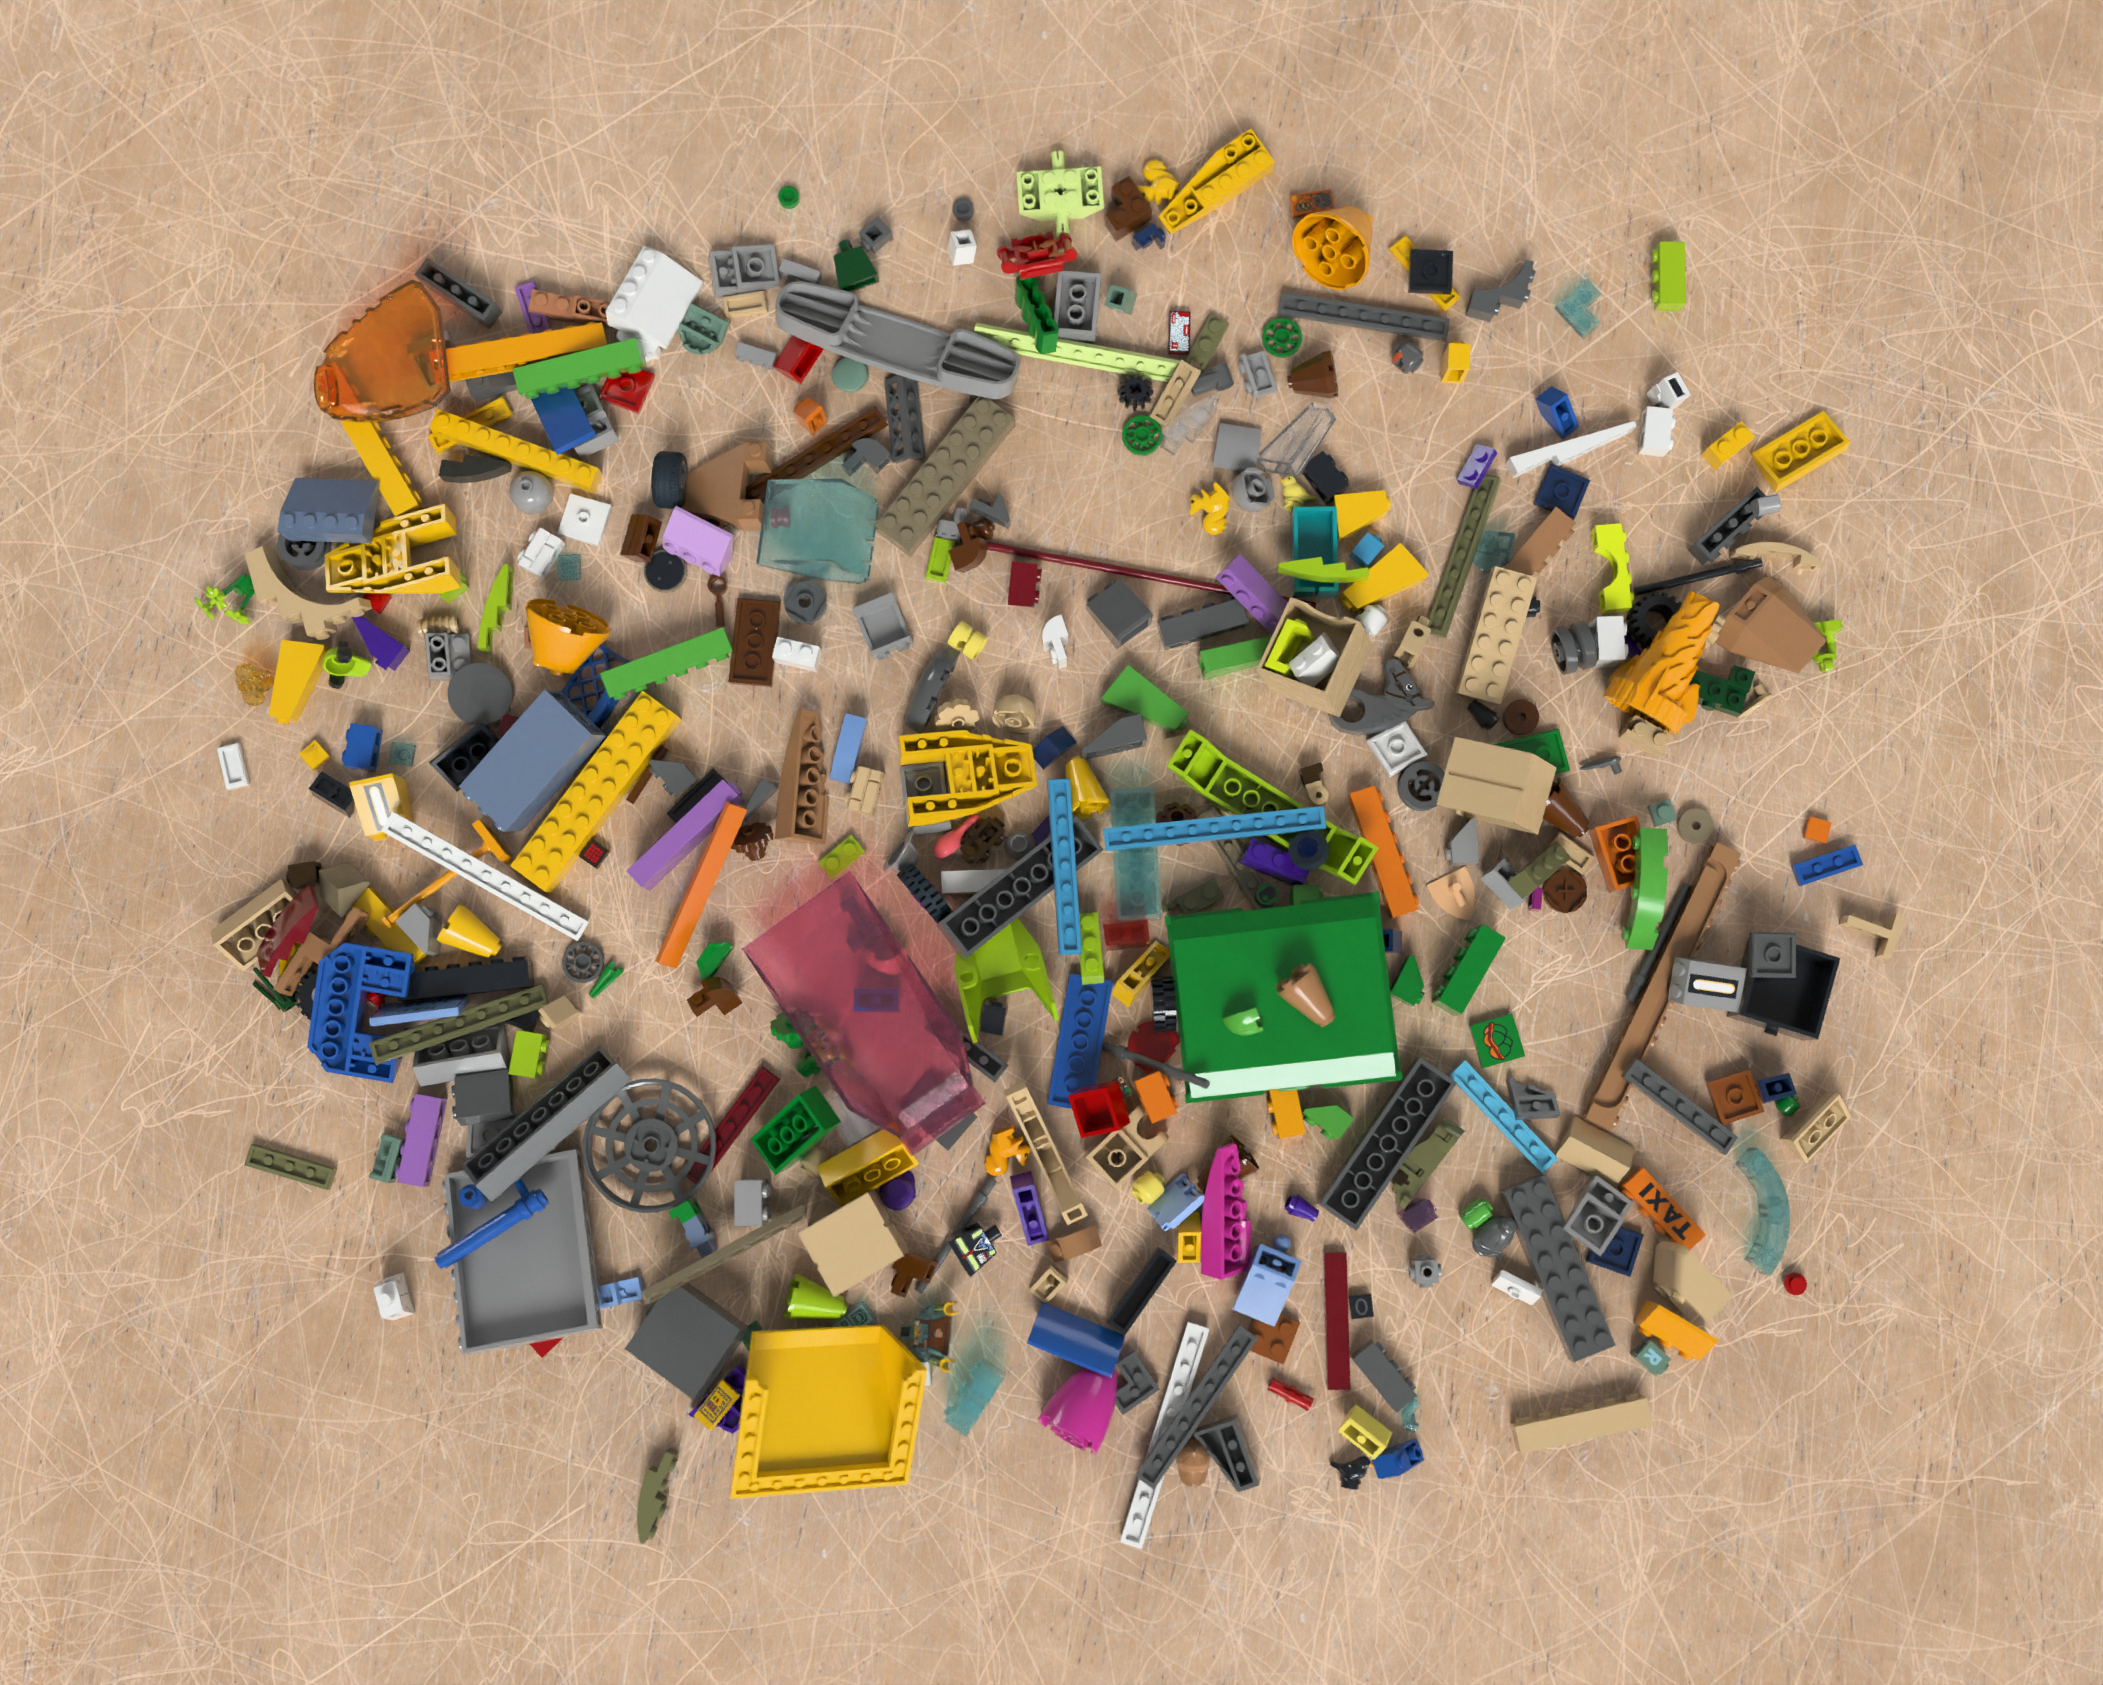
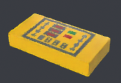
M722 1380L694 1416L709 1431H712L739 1398L740 1394L726 1380Z

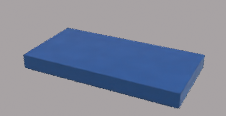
M567 387L560 388V391L554 394L540 393L539 397L531 399L557 455L596 436L574 389H567Z

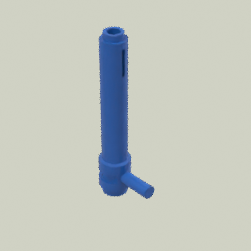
M522 1178L514 1182L521 1198L516 1200L515 1204L438 1252L434 1259L439 1268L450 1267L517 1223L533 1217V1213L536 1211L544 1210L545 1206L549 1204L544 1192L540 1188L529 1192Z

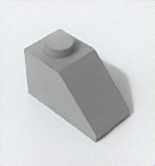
M1471 818L1447 844L1448 847H1445V860H1449V865H1468L1479 862L1476 818Z

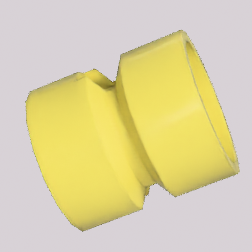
M961 621L954 629L947 644L956 650L962 649L963 655L971 660H975L984 648L988 637L979 631L973 632L972 626Z

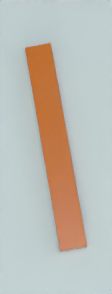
M726 801L655 960L657 963L677 969L746 815V808Z

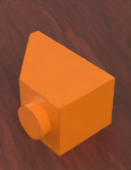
M810 398L799 401L795 405L794 411H792L795 419L812 436L828 422L824 409Z

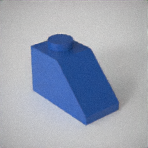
M1551 386L1535 398L1542 417L1561 439L1566 438L1579 427L1566 393Z

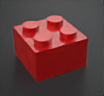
M1118 1080L1079 1088L1068 1095L1081 1138L1119 1131L1131 1123Z

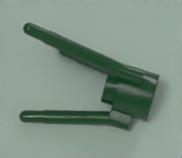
M253 968V971L275 996L273 997L256 982L253 983V986L275 1004L278 1010L286 1012L298 1003L295 999V994H298L296 991H294L292 996L277 992L273 989L274 986L268 979L261 975L258 968Z

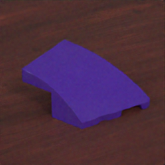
M740 1363L722 1379L726 1380L740 1396L716 1425L732 1434L739 1429L747 1372ZM718 1384L690 1411L689 1415L695 1418L694 1414Z

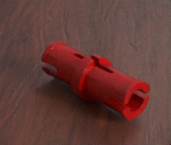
M1275 1377L1272 1378L1267 1388L1268 1391L1284 1398L1285 1402L1296 1404L1306 1411L1311 1408L1314 1401L1313 1397L1300 1392L1294 1385L1289 1386Z

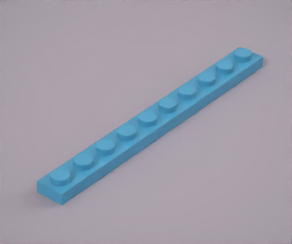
M1324 806L1105 828L1103 833L1106 852L1293 833L1306 830L1326 829Z

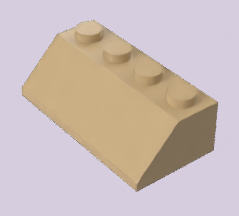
M281 878L211 930L210 934L213 945L242 971L246 970L258 961L256 953L266 933L278 915L297 893Z

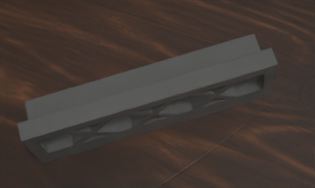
M896 375L884 381L892 463H900L907 459L921 461L925 459L918 382L917 380ZM897 383V390L893 394L892 384ZM898 403V404H899V411H898V413H897V415H896V414H895V407H896V404ZM900 423L901 431L900 434L897 435V427ZM902 444L904 454L899 456V448Z

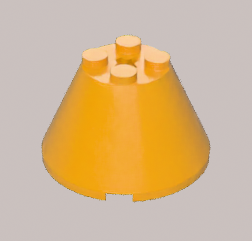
M1351 205L1311 213L1302 218L1293 231L1292 248L1295 257H1299L1304 266L1303 271L1315 282L1330 289L1346 290L1347 287L1358 285L1366 276L1369 268L1373 219L1370 214L1364 213L1362 210Z
M535 598L528 600L525 609L533 654L532 663L536 666L550 669L549 672L554 675L562 676L563 673L574 674L611 635L612 628H608L609 623L583 608L568 604L567 607L556 605V600Z

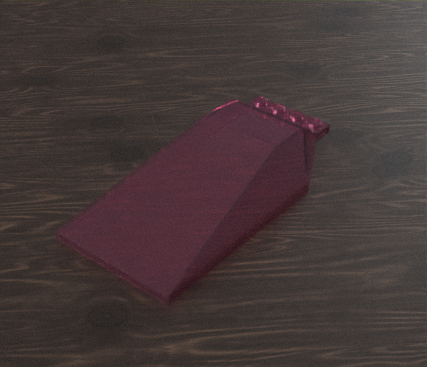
M851 871L742 948L847 1109L897 1136L910 1156L913 1157L986 1104L973 1085L962 1031Z

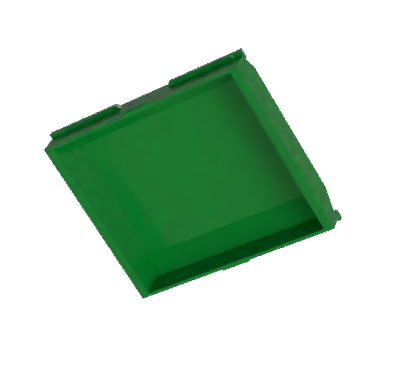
M1379 892L1302 900L1299 905L1250 911L1234 908L1165 917L1172 976L1174 979L1183 1071L1210 1081V1086L1207 1089L1184 1081L1186 1104L1264 1095L1265 1091L1271 1090L1282 1092L1308 1089L1309 1086L1322 1085L1325 1089L1403 1080L1399 1063L1382 931ZM1308 963L1314 965L1334 1009L1333 1014L1336 1017L1324 1027L1315 1024L1280 997L1275 988L1279 981L1284 978L1288 980L1293 976L1292 971L1301 964L1303 966ZM1257 1008L1264 1031L1241 1036L1226 1028L1223 1019Z

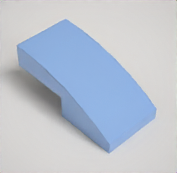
M642 1276L598 1286L600 1309L643 1299L642 1291L644 1290Z

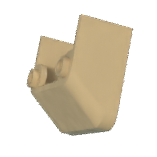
M1661 1240L1656 1245L1653 1283L1655 1286L1653 1289L1662 1298L1666 1296L1682 1314L1692 1306L1706 1322H1709L1734 1297L1685 1246Z

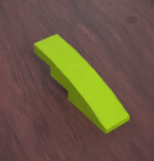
M1322 557L1278 563L1276 568L1277 573L1317 582L1367 581L1369 577L1368 567L1346 570L1345 562L1323 565Z
M509 564L502 566L485 604L477 647L482 652H492L493 631H502L503 611H511L514 569Z

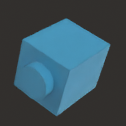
M1367 532L1352 550L1349 558L1362 568L1369 567L1384 547L1382 540L1377 535H1371Z

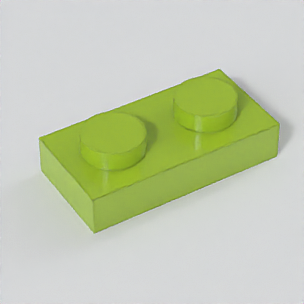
M851 835L821 859L818 864L833 880L866 852Z

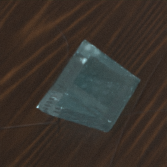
M580 554L559 555L557 573L560 581L581 580Z

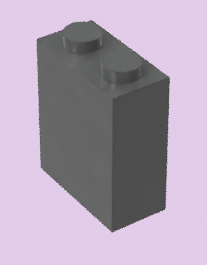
M508 1069L454 1077L455 1085L451 1086L453 1099L455 1098V1106L452 1107L453 1118L457 1119L461 1126L515 1118L513 1077L509 1074Z

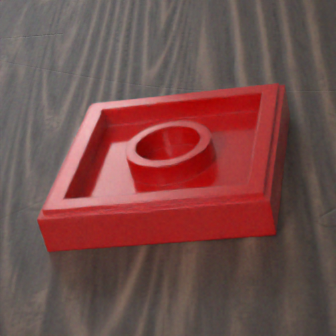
M641 369L638 373H620V377L613 379L607 377L599 399L639 414L655 375Z

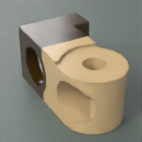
M1321 762L1301 768L1298 771L1307 799L1313 806H1320L1328 799V791L1322 786L1319 773L1324 771Z

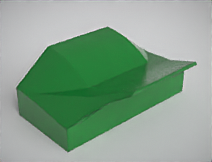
M727 941L709 943L696 961L700 970V978L704 980L714 977L735 946Z

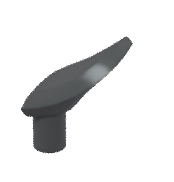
M1609 756L1597 759L1583 765L1580 769L1590 770L1611 766L1615 775L1622 772L1618 762L1621 760V757Z

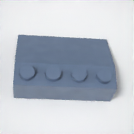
M295 478L280 510L277 532L287 540L371 544L380 482L370 480Z

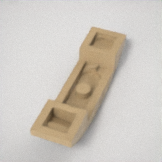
M1758 542L1744 545L1735 549L1729 555L1730 559L1744 561L1753 560L1757 557V554L1794 560L1793 568L1816 571L1822 566V561L1811 553L1789 544L1777 542Z

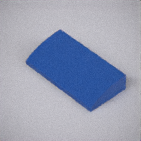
M1042 1302L1026 1344L1111 1378L1125 1335Z

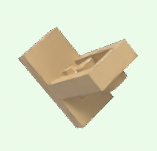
M1855 913L1841 917L1839 925L1880 940L1875 957L1883 960L1892 958L1905 920L1904 916L1899 914L1889 915L1886 925L1877 921H1865L1863 916Z

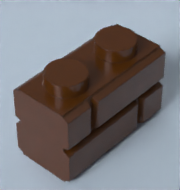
M632 514L620 555L635 562L651 563L662 522L649 515Z

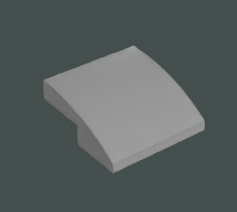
M1220 423L1212 467L1241 472L1247 468H1256L1262 430Z

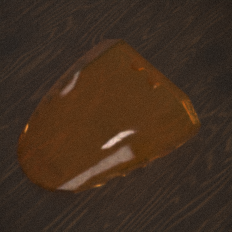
M410 280L379 299L380 304L376 307H368L365 310L366 315L361 319H354L352 321L353 326L348 331H341L323 351L327 354L322 366H316L314 374L315 399L321 411L339 421H390L435 408L450 393L441 309L422 283Z

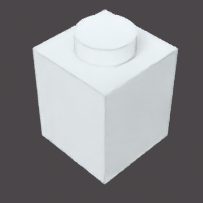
M971 230L950 233L947 250L953 266L973 263L977 245Z

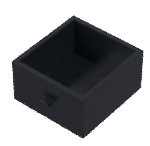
M1748 938L1741 967L1747 969L1739 1012L1728 1011L1727 1017L1764 1028V1033L1777 1036V1033L1803 1041L1819 1039L1840 958L1796 944V978L1749 977Z

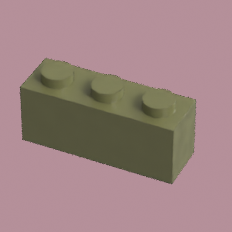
M1556 841L1538 854L1513 876L1508 883L1521 898H1524L1544 883L1571 857L1559 842Z

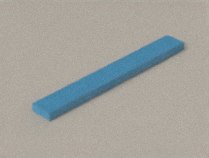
M1070 778L1048 779L1047 790L1059 956L1082 954Z

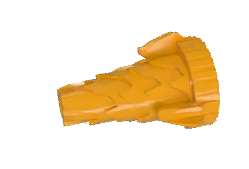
M1689 591L1678 612L1671 617L1663 631H1658L1648 650L1644 648L1640 656L1635 655L1610 676V685L1603 695L1604 699L1632 717L1637 715L1670 734L1676 735L1679 733L1683 724L1692 722L1695 718L1700 686L1689 683L1699 667L1696 664L1705 650V641L1713 628L1711 623L1720 605L1702 595Z

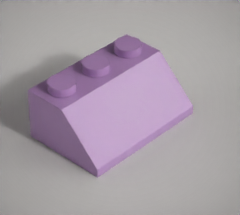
M675 506L663 535V549L672 555L683 558L689 564H695L703 568L709 574H715L720 577L732 559L733 534Z

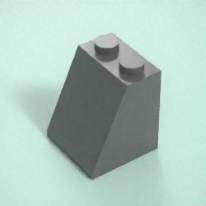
M1121 579L1117 582L1113 580L1104 587L1105 591L1099 595L1098 593L1093 594L1088 598V603L1086 604V610L1116 649L1151 625L1153 616Z

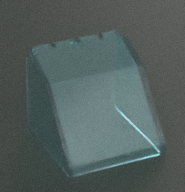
M842 478L768 480L756 564L825 581L853 584L866 583V581H869L871 565H863V563L872 561L874 544L866 543V541H874L876 523H869V520H877L879 505L876 504L877 499Z

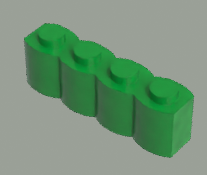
M1017 276L1015 303L1021 309L1022 319L1028 324V332L1034 339L1036 350L1041 355L1056 352L1059 328L1052 319L1051 309L1045 304L1043 292L1038 289L1036 277L1021 280L1020 276Z

